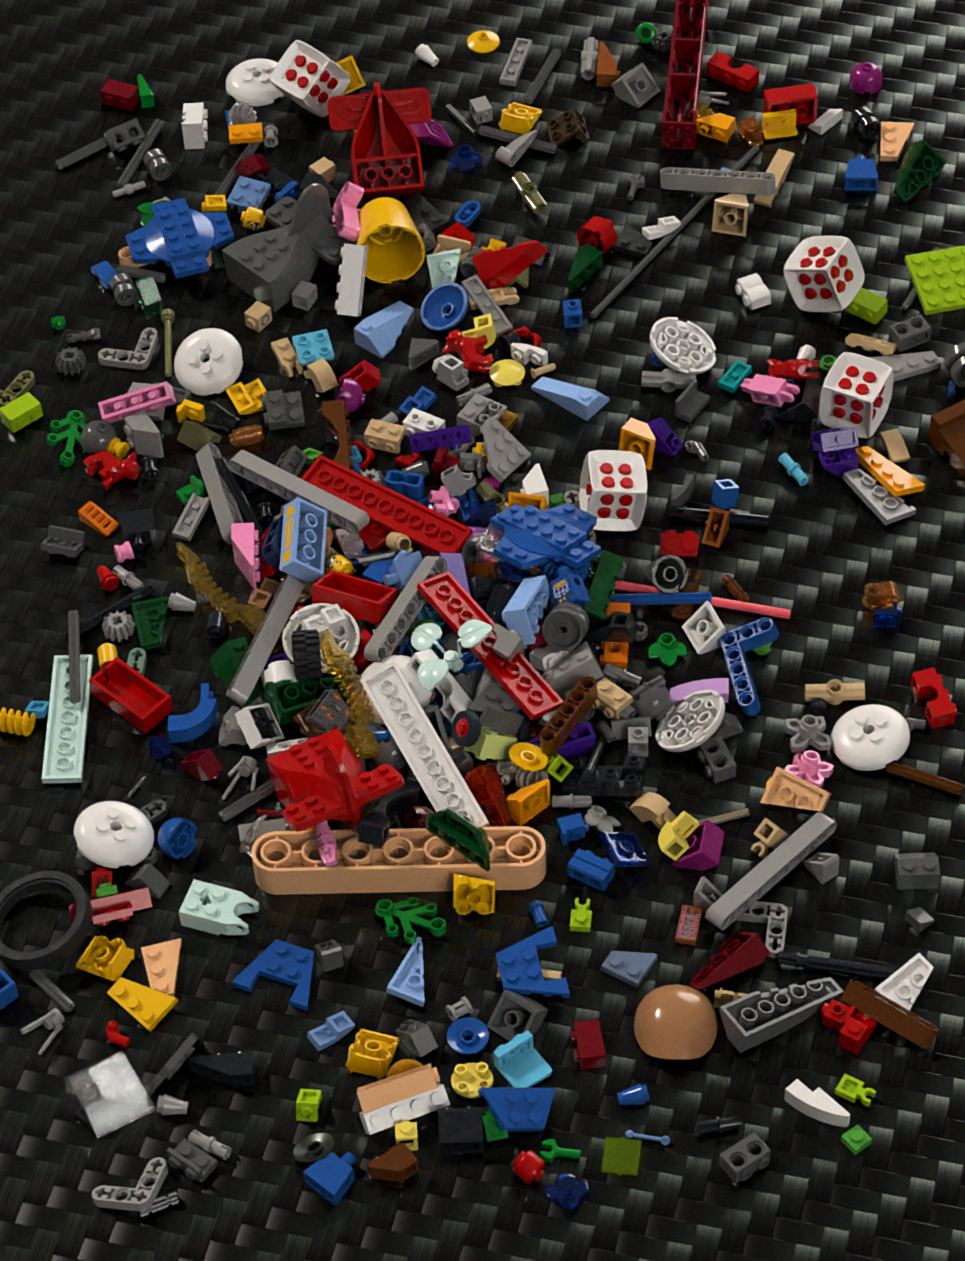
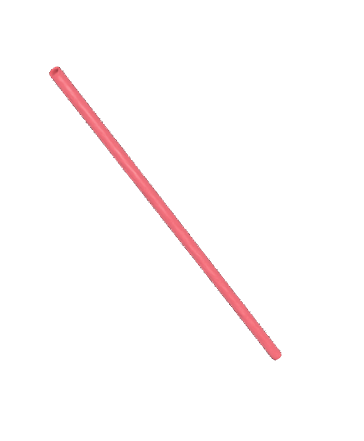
M420 548L422 557L439 556L426 548ZM488 558L481 560V563L495 562L494 559ZM508 563L517 573L532 576L543 575L540 572V567L533 566L522 570ZM618 580L614 581L616 585L614 590L637 594L665 593L653 586ZM712 597V603H710L714 607L790 619L791 610L718 597Z

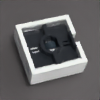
M269 703L248 706L235 713L237 723L241 727L250 749L278 743L285 738Z

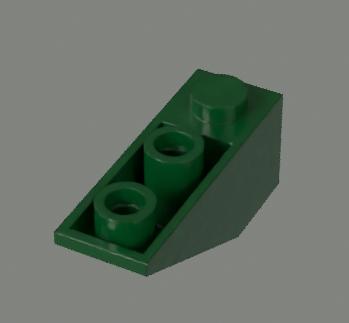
M586 243L575 253L568 277V293L579 288L586 279H589L596 270L602 267V251Z

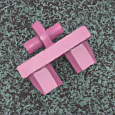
M441 486L439 491L431 490L428 495L429 503H434L432 510L446 517L451 513H456L460 507L459 500L450 497L445 486Z

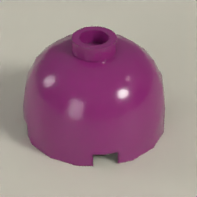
M864 62L856 65L851 71L849 82L851 89L860 94L870 92V94H873L882 88L883 76L877 65Z
M342 377L336 400L343 399L344 406H348L349 413H352L358 409L360 404L364 403L365 394L362 393V387L359 382L351 378Z

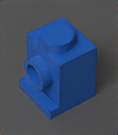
M581 813L557 819V831L563 846H566L568 841H576L585 837V832L589 831V826L582 819Z

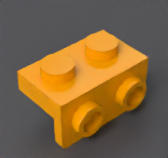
M262 123L229 125L230 144L263 142Z

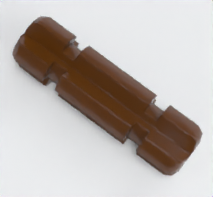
M727 574L722 577V583L738 601L749 602V596L746 592H743L744 590L733 580L731 575Z

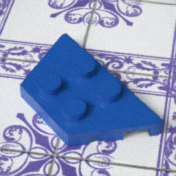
M482 1087L478 1090L479 1096H484L490 1105L488 1110L496 1118L497 1124L503 1132H541L545 1129L555 1088Z

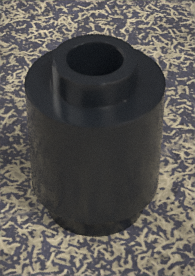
M213 611L208 616L206 633L213 639H220L225 635L227 618L223 612Z

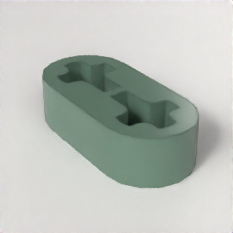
M134 648L129 652L127 664L134 670L137 669V672L144 676L147 663L146 652L142 648Z

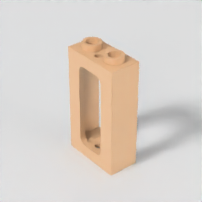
M431 1063L359 1087L357 1095L363 1113L437 1089V1082H440V1076L437 1068H432Z

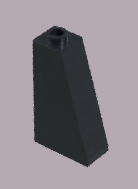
M502 584L501 586H493L484 612L495 624L497 623L508 630L506 623L503 622L502 612L515 592L512 591V587Z

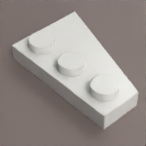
M918 953L877 986L875 991L910 1011L934 967Z

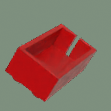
M330 571L323 579L321 578L312 585V604H338L341 610H346L354 619L368 621L371 624L379 625L398 598V589L336 571Z
M118 657L104 667L105 673L101 669L89 679L92 695L145 734L173 711L172 700L169 694Z

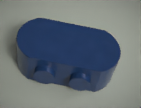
M283 515L270 524L261 549L265 561L277 569L280 567Z

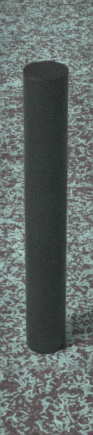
M450 104L445 106V109L474 137L478 135V131Z

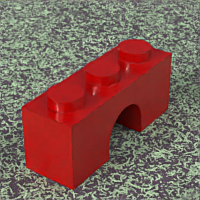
M717 51L707 61V75L749 93L759 82V69L746 63L741 68H731L732 57Z
M934 667L912 673L911 687L917 699L930 698L933 700L926 702L925 715L931 728L935 729L954 724L957 707L954 703L952 704L949 691L943 686L941 675L937 674Z

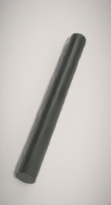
M603 734L600 736L584 771L587 777L592 775L607 742Z

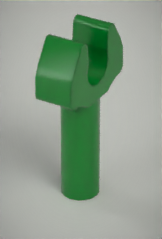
M555 1139L542 1141V1148L552 1150L550 1152L540 1151V1158L546 1162L552 1163L557 1156L577 1159L581 1157V1150L560 1148L556 1145Z

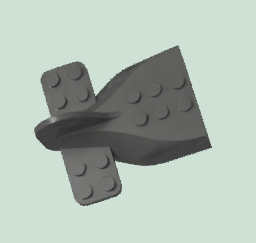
M319 183L307 186L301 193L298 201L287 196L267 209L265 212L266 220L277 227V229L247 236L222 250L227 279L259 302L271 307V310L274 312L292 299L291 293L301 280L310 282L319 258L324 259L329 264L337 265L342 262L343 257L340 256V252L344 244H356V241L352 242L338 236L337 228L332 225V212L328 191Z

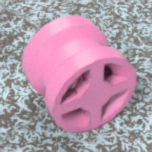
M128 541L124 542L123 545L113 546L119 563H123L125 559H134V554Z

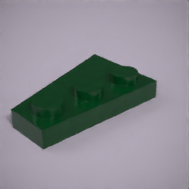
M169 596L131 603L140 645L144 650L161 647Z

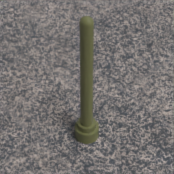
M172 309L161 311V321L165 327L166 377L172 376V323L175 320V312Z

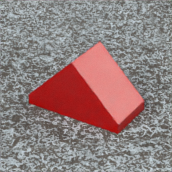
M456 222L441 233V235L470 241L471 250L473 249L476 236L459 222Z

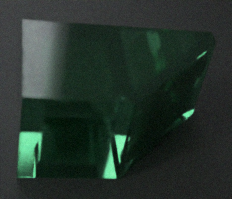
M153 275L136 280L139 304L146 317L150 318L161 314L163 310L162 300Z

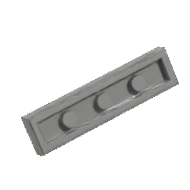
M516 38L500 76L499 84L516 86L533 45L532 40Z
M477 274L461 282L462 287L482 315L491 313L497 337L513 330V326Z

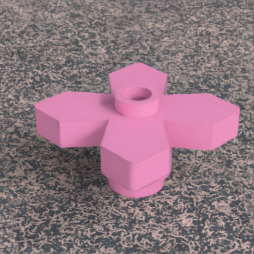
M808 750L804 754L797 752L793 758V765H787L784 770L821 788L824 778H829L833 773L834 765L824 761L821 762L820 755L817 752Z

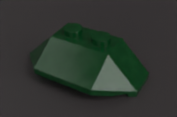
M449 808L428 814L425 817L426 830L487 872L490 870L488 834L482 827H477L467 817L461 816Z

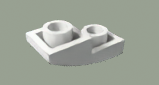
M511 344V358L525 365L531 361L541 367L548 364V351L528 344Z

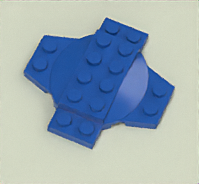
M184 198L151 205L154 217L148 225L125 236L134 264H156L157 260L165 262L166 266L172 267L176 279L209 271L206 258L209 256L211 248L218 249L235 240L226 212L200 213L189 209Z
M569 503L547 510H540L532 505L523 508L520 505L514 504L490 518V525L504 532V536L493 549V555L522 570L543 564V560L546 558H554V562H564L577 569L601 554V547L587 540L588 534L597 524V517Z

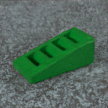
M138 74L141 106L143 108L154 107V94L143 76Z

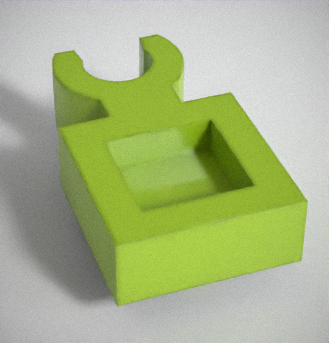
M579 898L575 899V909H571L570 931H591L592 910H589V898H587L584 905L579 904Z
M844 1074L835 1089V1094L853 1103L856 1099H859L863 1105L870 1106L871 1100L866 1098V1096L875 1098L876 1091L872 1088L864 1089V1082Z

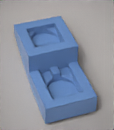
M341 1011L326 1018L324 1025L309 1031L307 1038L318 1051H321L355 1028V1024L344 1011Z

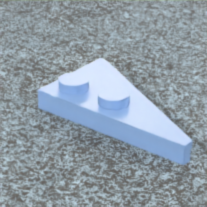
M417 937V941L413 943L388 984L386 992L423 1007L425 997L423 943L421 937Z

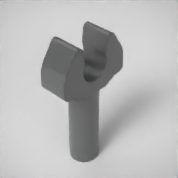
M635 174L629 176L628 185L631 188L627 195L628 200H633L637 188H644L645 178L643 175L639 181H635Z

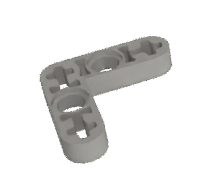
M154 328L144 329L135 351L110 348L100 350L98 352L100 364L134 370L146 369L149 366L158 342L157 330ZM143 347H149L146 351L141 350ZM122 357L128 358L126 361L119 360Z
M756 901L749 908L748 913L745 911L736 919L738 921L767 923L765 946L770 951V954L767 956L777 959L779 953L784 952L788 917L786 906L779 903ZM754 909H761L763 914L755 915L752 911ZM781 912L780 916H776V913ZM773 928H780L782 932L780 934H773L771 930ZM773 941L777 942L776 950H772Z
M160 1157L150 1160L136 1188L106 1185L96 1187L91 1194L95 1205L101 1208L131 1211L148 1210L153 1205L168 1174L166 1161ZM149 1182H155L152 1186H145ZM127 1196V1198L122 1201L117 1200L119 1197Z

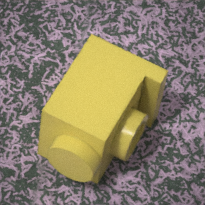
M403 1121L396 1123V1145L401 1144V1141L413 1140V1143H405L410 1151L419 1150L417 1122Z

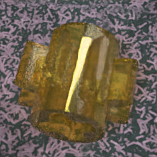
M698 104L697 119L712 115V108H708V104Z

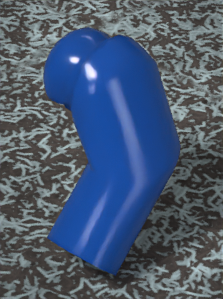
M374 724L366 727V731L376 743L390 741L389 737L392 735L389 730H378Z

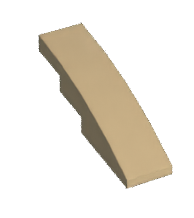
M778 149L766 173L775 174L776 192L772 195H755L754 203L771 207L781 184H784L795 153Z

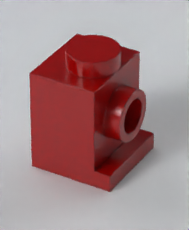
M832 999L830 1004L825 1003L822 1007V1024L840 1032L848 1018L855 1016V1007L852 1005L849 1007Z

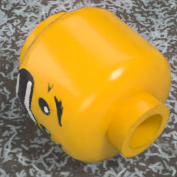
M248 207L246 212L242 211L240 221H243L244 228L259 231L260 228L263 229L266 215H264V211L261 209Z
M342 555L331 556L326 562V573L336 571L353 575V564Z

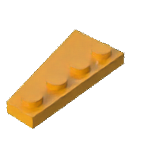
M869 446L855 448L859 463L894 497L924 491V483Z

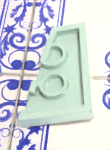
M461 249L426 255L432 289L443 283H455Z

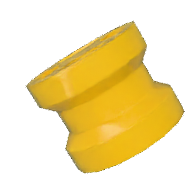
M114 437L110 441L107 451L114 454L117 458L123 459L128 454L130 445L127 442H121L118 437Z

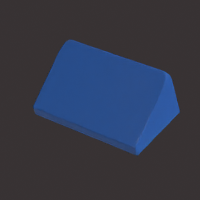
M469 488L463 495L455 496L459 500V510L465 524L485 519L476 491Z

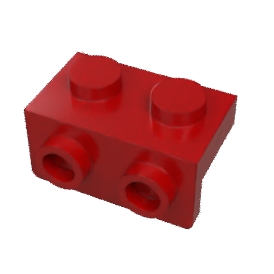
M665 530V533H661L660 556L674 555L697 558L699 534H695L694 531H684V534L676 533L675 530Z

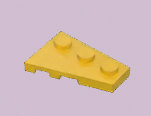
M122 977L107 992L150 1032L179 1001L173 996Z

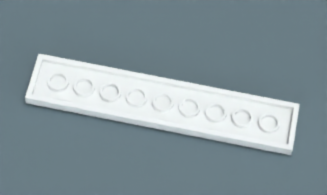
M393 661L361 679L362 685L435 811L449 808L461 816L467 817L477 827L489 826L487 818L396 662Z

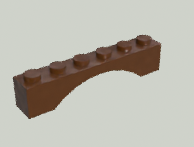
M343 399L322 402L325 428L331 431L339 442V448L333 461L348 469H354L353 458H349V456H353L352 445H348V443H352L351 433L347 432V430H350V421L346 419V417H349L348 406H344Z

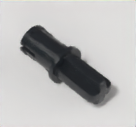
M717 1116L715 1120L697 1122L698 1133L718 1131L721 1134L723 1131L741 1129L739 1116L727 1118Z

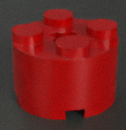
M593 216L577 233L579 245L583 247L587 243L605 254L618 241L616 231L613 228V222L610 219L605 220L604 218Z

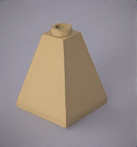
M731 193L715 199L712 232L746 237L749 210L746 195Z

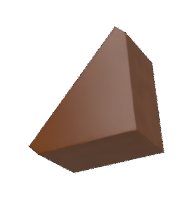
M711 507L701 543L720 548L729 530V511Z

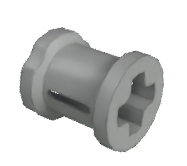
M268 125L263 130L265 135L263 139L264 145L266 147H275L278 144V128L274 125Z
M465 996L461 997L459 1002L445 1007L452 1022H455L467 1013H473V1008Z

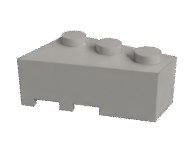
M584 642L542 675L560 698L565 692L574 689L583 677L591 676L597 680L604 676L597 658L587 642Z

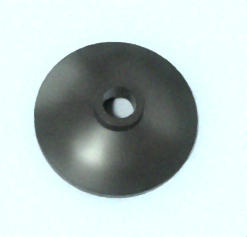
M328 1133L309 1135L297 1143L293 1150V1155L301 1163L316 1162L332 1152L335 1147V1140Z

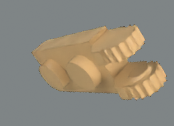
M515 287L488 289L498 306L505 304L513 305L519 302ZM468 295L471 310L478 309Z
M850 333L845 339V344L851 347L862 346L864 350H877L885 356L893 355L897 348V344L855 333Z
M288 338L271 342L272 350L288 377L293 376V367H296L298 373L302 374L303 367L300 365L298 356Z

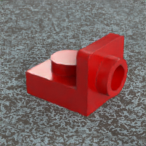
M95 868L96 871L91 872L92 897L96 896V889H99L100 884L111 882L112 885V871H108V868Z

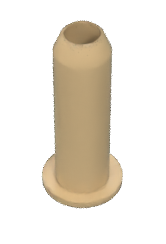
M551 363L537 369L531 368V375L535 379L538 375L556 369V365Z

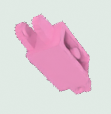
M756 374L753 379L745 378L740 384L742 391L751 394L753 402L781 407L784 402H793L795 399L794 394L797 395L800 392L798 386L787 383L786 379Z

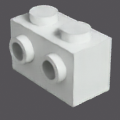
M413 408L403 421V426H406L404 435L409 437L411 434L444 429L445 420Z

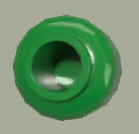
M648 22L641 23L636 29V38L644 44L652 43L658 34L657 28Z

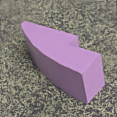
M729 678L697 680L670 688L671 706L680 705L685 701L684 697L701 690H714L722 696L725 703H728Z

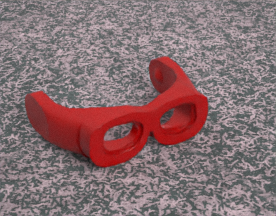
M525 326L514 330L519 336L531 338L534 341L533 346L538 347L542 342L539 335L531 333Z
M356 440L355 442L348 443V445H356L359 451L367 455L366 460L360 464L363 471L368 467L372 459L375 458V454L368 447L365 448L362 442Z

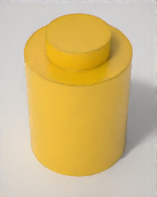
M104 643L97 649L100 670L102 669L104 673V667L118 657L116 646L110 643Z

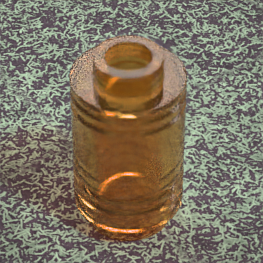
M257 424L231 430L232 434H229L230 443L235 445L236 448L261 442L264 439L261 425L257 426Z

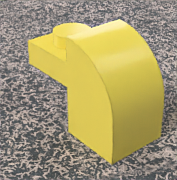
M491 313L475 317V328L461 332L465 337L480 338L485 335L488 342L487 345H483L484 349L490 347L496 339Z
M683 811L672 823L668 820L662 827L658 837L661 851L676 861L689 848L686 838L700 825L698 820L686 811Z

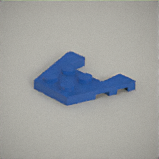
M553 926L496 953L503 990L517 994L531 995V993H540L547 997L562 995V998H570L566 978L544 981L537 954L538 949L557 946Z
M276 939L233 980V987L251 992L256 980L261 975L296 987L289 1000L290 1006L307 1011L315 958L314 951Z

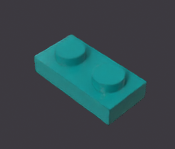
M736 360L718 381V387L734 394L743 380L752 372V366Z

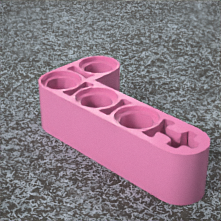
M347 181L335 200L334 215L338 236L355 242L360 233L357 205L363 197L364 188Z

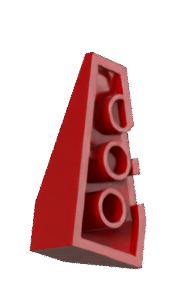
M537 240L517 243L515 247L507 248L502 246L500 250H484L472 256V261L482 283L489 289H495L511 282L546 254L548 249Z

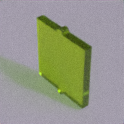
M606 1137L601 1172L616 1173L618 1176H621V1174L637 1176L641 1140L626 1139L625 1137Z

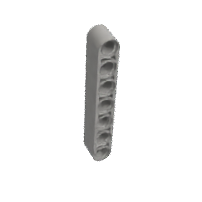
M666 167L660 170L661 188L756 195H772L776 192L775 174L674 167Z
M208 442L196 453V459L221 535L228 544L232 545L231 524L243 523L237 502L216 465V460L221 458L220 451L215 444Z
M426 556L422 560L364 649L366 660L382 662V658L391 656L427 601L418 591V583L446 572L448 564L444 557Z

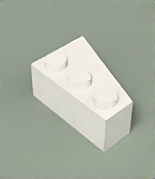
M203 102L183 104V122L181 125L185 150L205 148V141H208V133L205 131L208 130V122L205 120L208 119V110L204 109Z

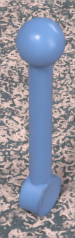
M627 1130L625 1133L627 1138L636 1137L659 1141L663 1145H668L670 1142L668 1136L656 1137L633 1133L632 1130Z

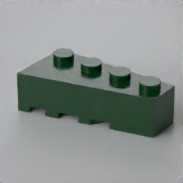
M604 549L600 555L595 557L593 565H595L594 571H590L586 580L589 582L586 591L590 602L581 606V608L587 613L589 620L601 619L606 616L605 611L611 601L608 598L611 597L615 589L614 581H617L624 561L623 557Z
M345 676L320 678V680L315 681L302 679L301 682H291L290 680L276 684L266 682L263 696L266 702L269 703L279 726L294 722L292 717L319 700L327 689H337L347 705L350 703L353 691Z

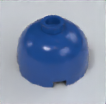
M172 818L167 820L160 828L158 834V844L161 850L175 859L187 857L196 845L197 840L194 837L195 833L197 834V828L193 822L187 819Z

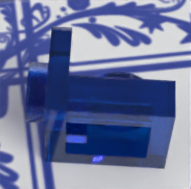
M893 601L892 609H874L873 627H897V619H901V608H897V601Z

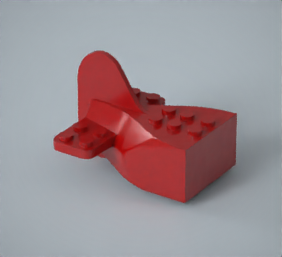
M374 82L371 93L331 97L327 104L330 128L335 132L357 130L352 142L351 166L353 184L364 188L363 197L376 196L382 193L394 196L423 193L424 178L419 142L408 124L425 123L431 119L429 91L426 88L385 91L381 90L379 82Z
M338 728L318 737H312L302 744L293 745L290 749L266 759L278 800L286 807L282 812L284 820L297 832L306 830L326 820H343L356 833L358 823L361 822L360 815L362 814L364 804L397 790L404 785L402 775L393 766L388 764H382L370 772H363L358 756Z

